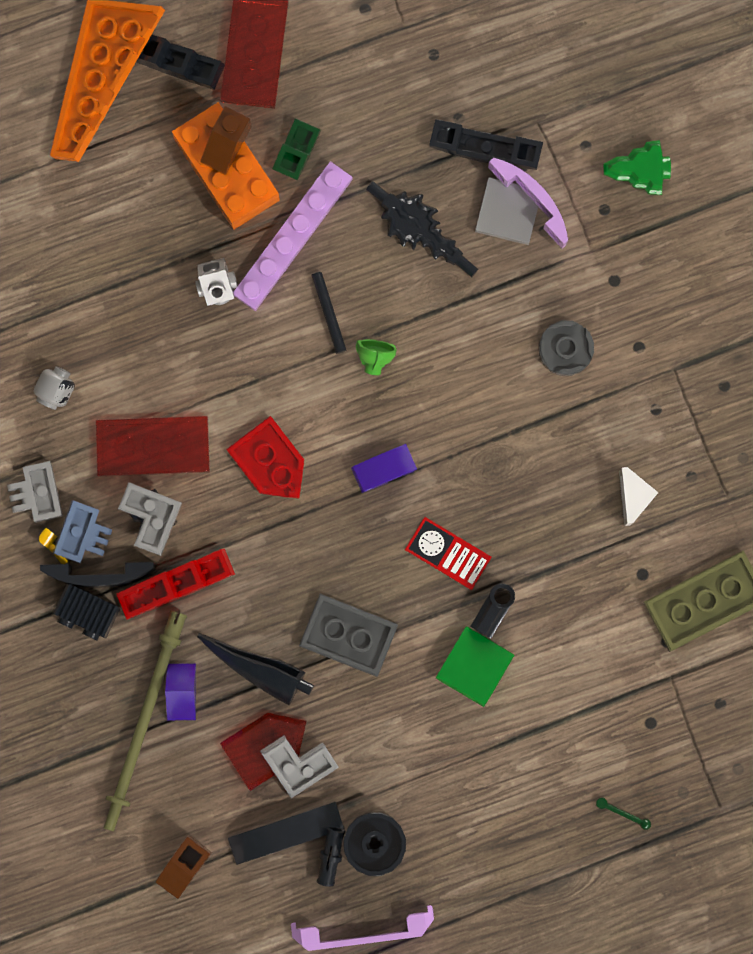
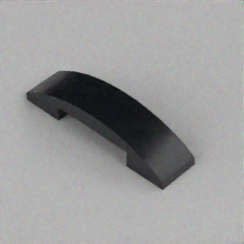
M435 119L429 147L479 162L489 163L490 160L496 158L520 169L537 170L543 142L516 136V139L480 132L463 128L461 124Z
M154 562L125 563V574L72 575V566L69 564L40 565V571L56 580L88 588H106L128 584L156 570Z
M332 802L228 837V841L236 865L325 836L329 826L343 829L344 826L336 802Z

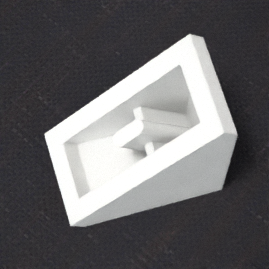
M624 467L619 470L624 526H630L658 492L628 467Z

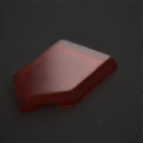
M267 712L220 743L250 791L275 775L262 755L261 750L282 736H285L299 757L307 721Z

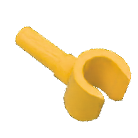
M45 528L39 536V541L53 553L55 548L53 542L58 536ZM54 554L61 564L68 562L66 558Z

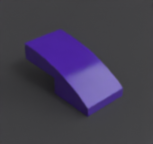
M404 444L351 467L361 492L364 493L385 485L389 481L410 474L417 470V467L407 445Z

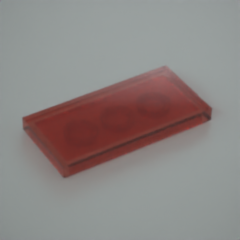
M233 0L220 98L221 103L275 109L289 0Z
M208 416L96 420L98 477L210 472Z

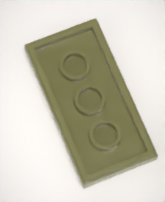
M744 550L643 602L669 652L753 609V567Z

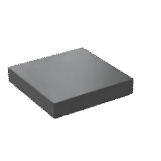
M488 178L475 232L529 245L538 206L518 184L511 183L506 188L500 180Z

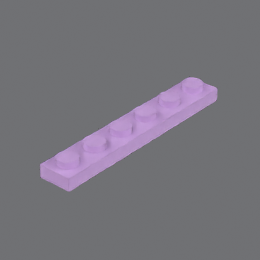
M331 161L235 289L234 297L254 311L258 309L353 180L352 176Z

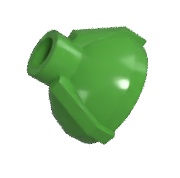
M370 339L358 340L356 343V350L362 365H365L364 371L370 375H380L382 367L390 363L396 356L397 349L393 344Z

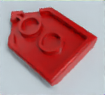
M271 416L226 449L260 494L300 498L305 460Z

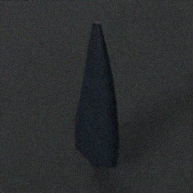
M201 633L197 636L231 669L287 705L291 704L297 690L308 695L313 690L314 685L303 680L306 672L281 660L263 657L235 648Z

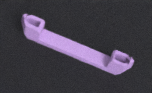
M429 905L427 906L428 912L408 914L406 917L408 931L320 942L318 927L312 926L296 929L295 922L291 924L292 938L306 950L312 951L421 937L434 920L433 908Z

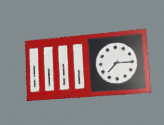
M424 517L405 548L407 552L470 590L474 588L492 558Z

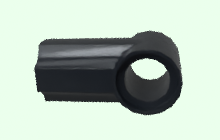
M507 584L494 586L470 627L492 639L510 606L514 603L515 592L513 588ZM504 588L509 592L510 599L506 604L501 605L495 601L494 594L497 589Z

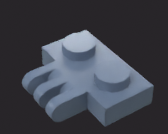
M71 501L53 554L81 563L85 550L103 556L105 551L101 548H96L95 544L97 542L107 546L109 540L98 536L100 532L105 535H111L112 529L95 524L99 513L98 509Z

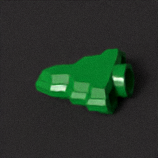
M660 140L646 142L642 148L633 149L628 156L615 157L604 163L603 175L616 181H628L633 188L645 189L649 195H662L663 180L670 179L671 159L670 156H663Z

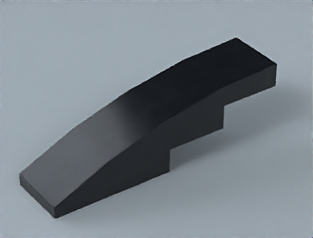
M155 35L150 36L136 61L162 73L215 90L225 67V64L220 60L199 55L193 49L172 44L166 38Z

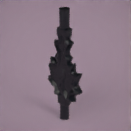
M374 181L369 184L366 190L382 202L381 206L385 209L381 218L388 220L387 235L389 237L396 235L403 247L409 242L412 250L416 248L418 241H420L423 248H430L435 260L439 256H444L446 262L452 265L456 264L471 278L477 273L479 269L463 256L459 248L455 247L456 241L443 237L441 235L442 230L435 228L440 222L434 220L432 215L437 213L438 210L422 203L423 194L407 197V193L404 191L395 196L392 193L388 194Z

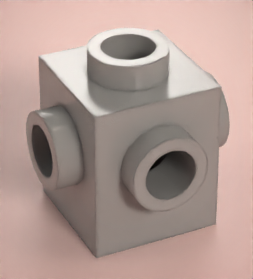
M225 258L198 264L199 280L195 281L199 297H205L207 306L213 304L223 305L229 302V300L234 299L233 288H237L238 285L234 271H228Z

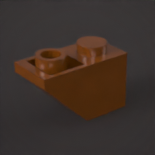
M188 836L156 880V883L179 899L212 852L194 838Z

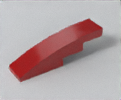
M220 549L198 560H192L175 569L158 574L116 593L126 619H130L235 575L226 550Z

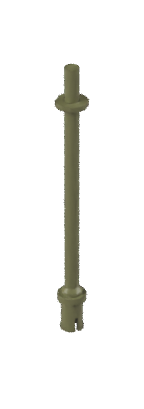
M170 610L164 633L159 636L162 648L114 796L107 795L105 798L112 803L103 828L110 831L115 830L122 806L130 807L131 803L124 799L172 651L181 644L179 638L187 615L180 613L177 623L174 624L177 616L175 611Z

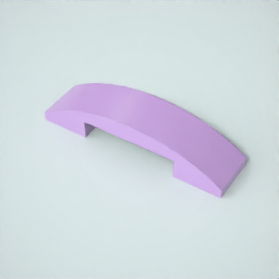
M493 158L490 160L488 168L506 188L516 181L550 219L545 223L543 229L563 249L568 242L567 231L562 216L549 194L536 180L520 168L500 159Z

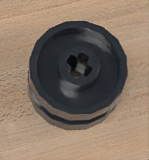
M368 812L358 816L349 825L344 836V852L348 862L358 872L368 876H382L392 872L402 862L406 852V837L401 825L393 817L382 812ZM372 838L380 840L379 848L373 849L370 847L369 842H371Z

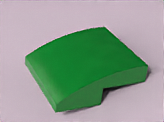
M466 626L437 674L436 679L484 707L512 661L514 654Z

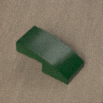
M295 118L285 144H282L272 169L298 180L317 142L321 129Z

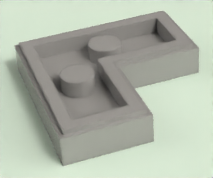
M128 482L118 509L144 519L134 546L162 556L182 503Z
M282 736L261 750L262 755L291 798L339 768L323 742L301 757L297 756L285 736Z

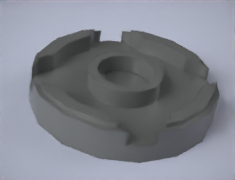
M561 320L551 324L543 333L539 342V356L543 365L550 372L560 376H573L582 372L590 364L594 354V341L590 332L574 321Z

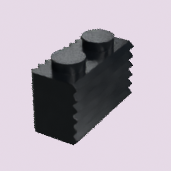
M67 583L53 614L59 616L58 623L71 629L76 624L84 628L83 635L98 641L100 636L105 639L108 637L121 608Z

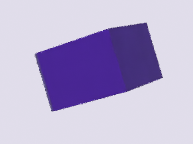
M168 664L165 687L167 720H196V664Z

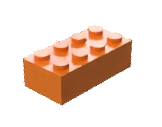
M219 102L173 130L172 134L188 162L233 230L279 202L280 198L278 191L245 141L226 175L201 163L211 131L223 110Z

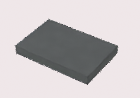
M319 594L299 646L378 677L398 624Z

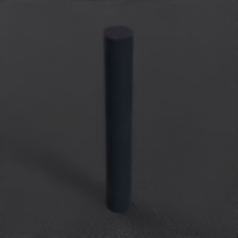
M322 272L314 273L311 276L336 354L347 351L323 274Z

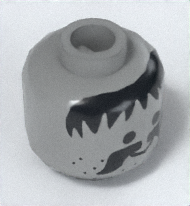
M55 366L54 370H43L34 387V394L37 396L36 401L54 410L57 409V406L64 407L75 388V383L69 378L71 373Z

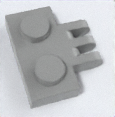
M51 461L23 467L25 481L7 485L8 491H20L19 494L9 496L10 502L22 500L21 505L12 507L13 513L32 510L35 523L63 517Z

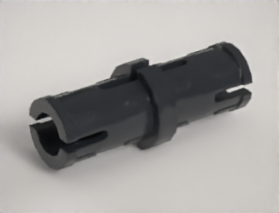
M329 826L327 828L324 850L320 851L319 856L321 865L317 883L320 885L331 887L335 884L337 866L342 861V854L340 852L345 834L343 828Z

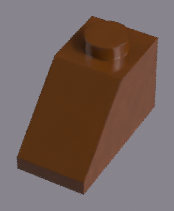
M225 106L211 131L201 163L226 175L252 127L250 118Z

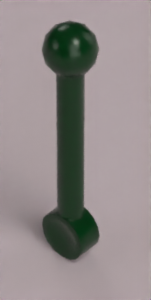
M599 798L596 801V806L599 809L606 808L640 824L644 830H648L651 827L649 819L642 820L607 803L605 798Z

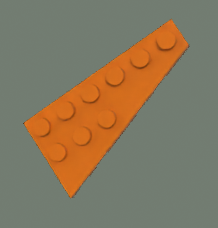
M87 0L50 153L51 157L74 162L80 161L164 14V8L155 5L109 0Z

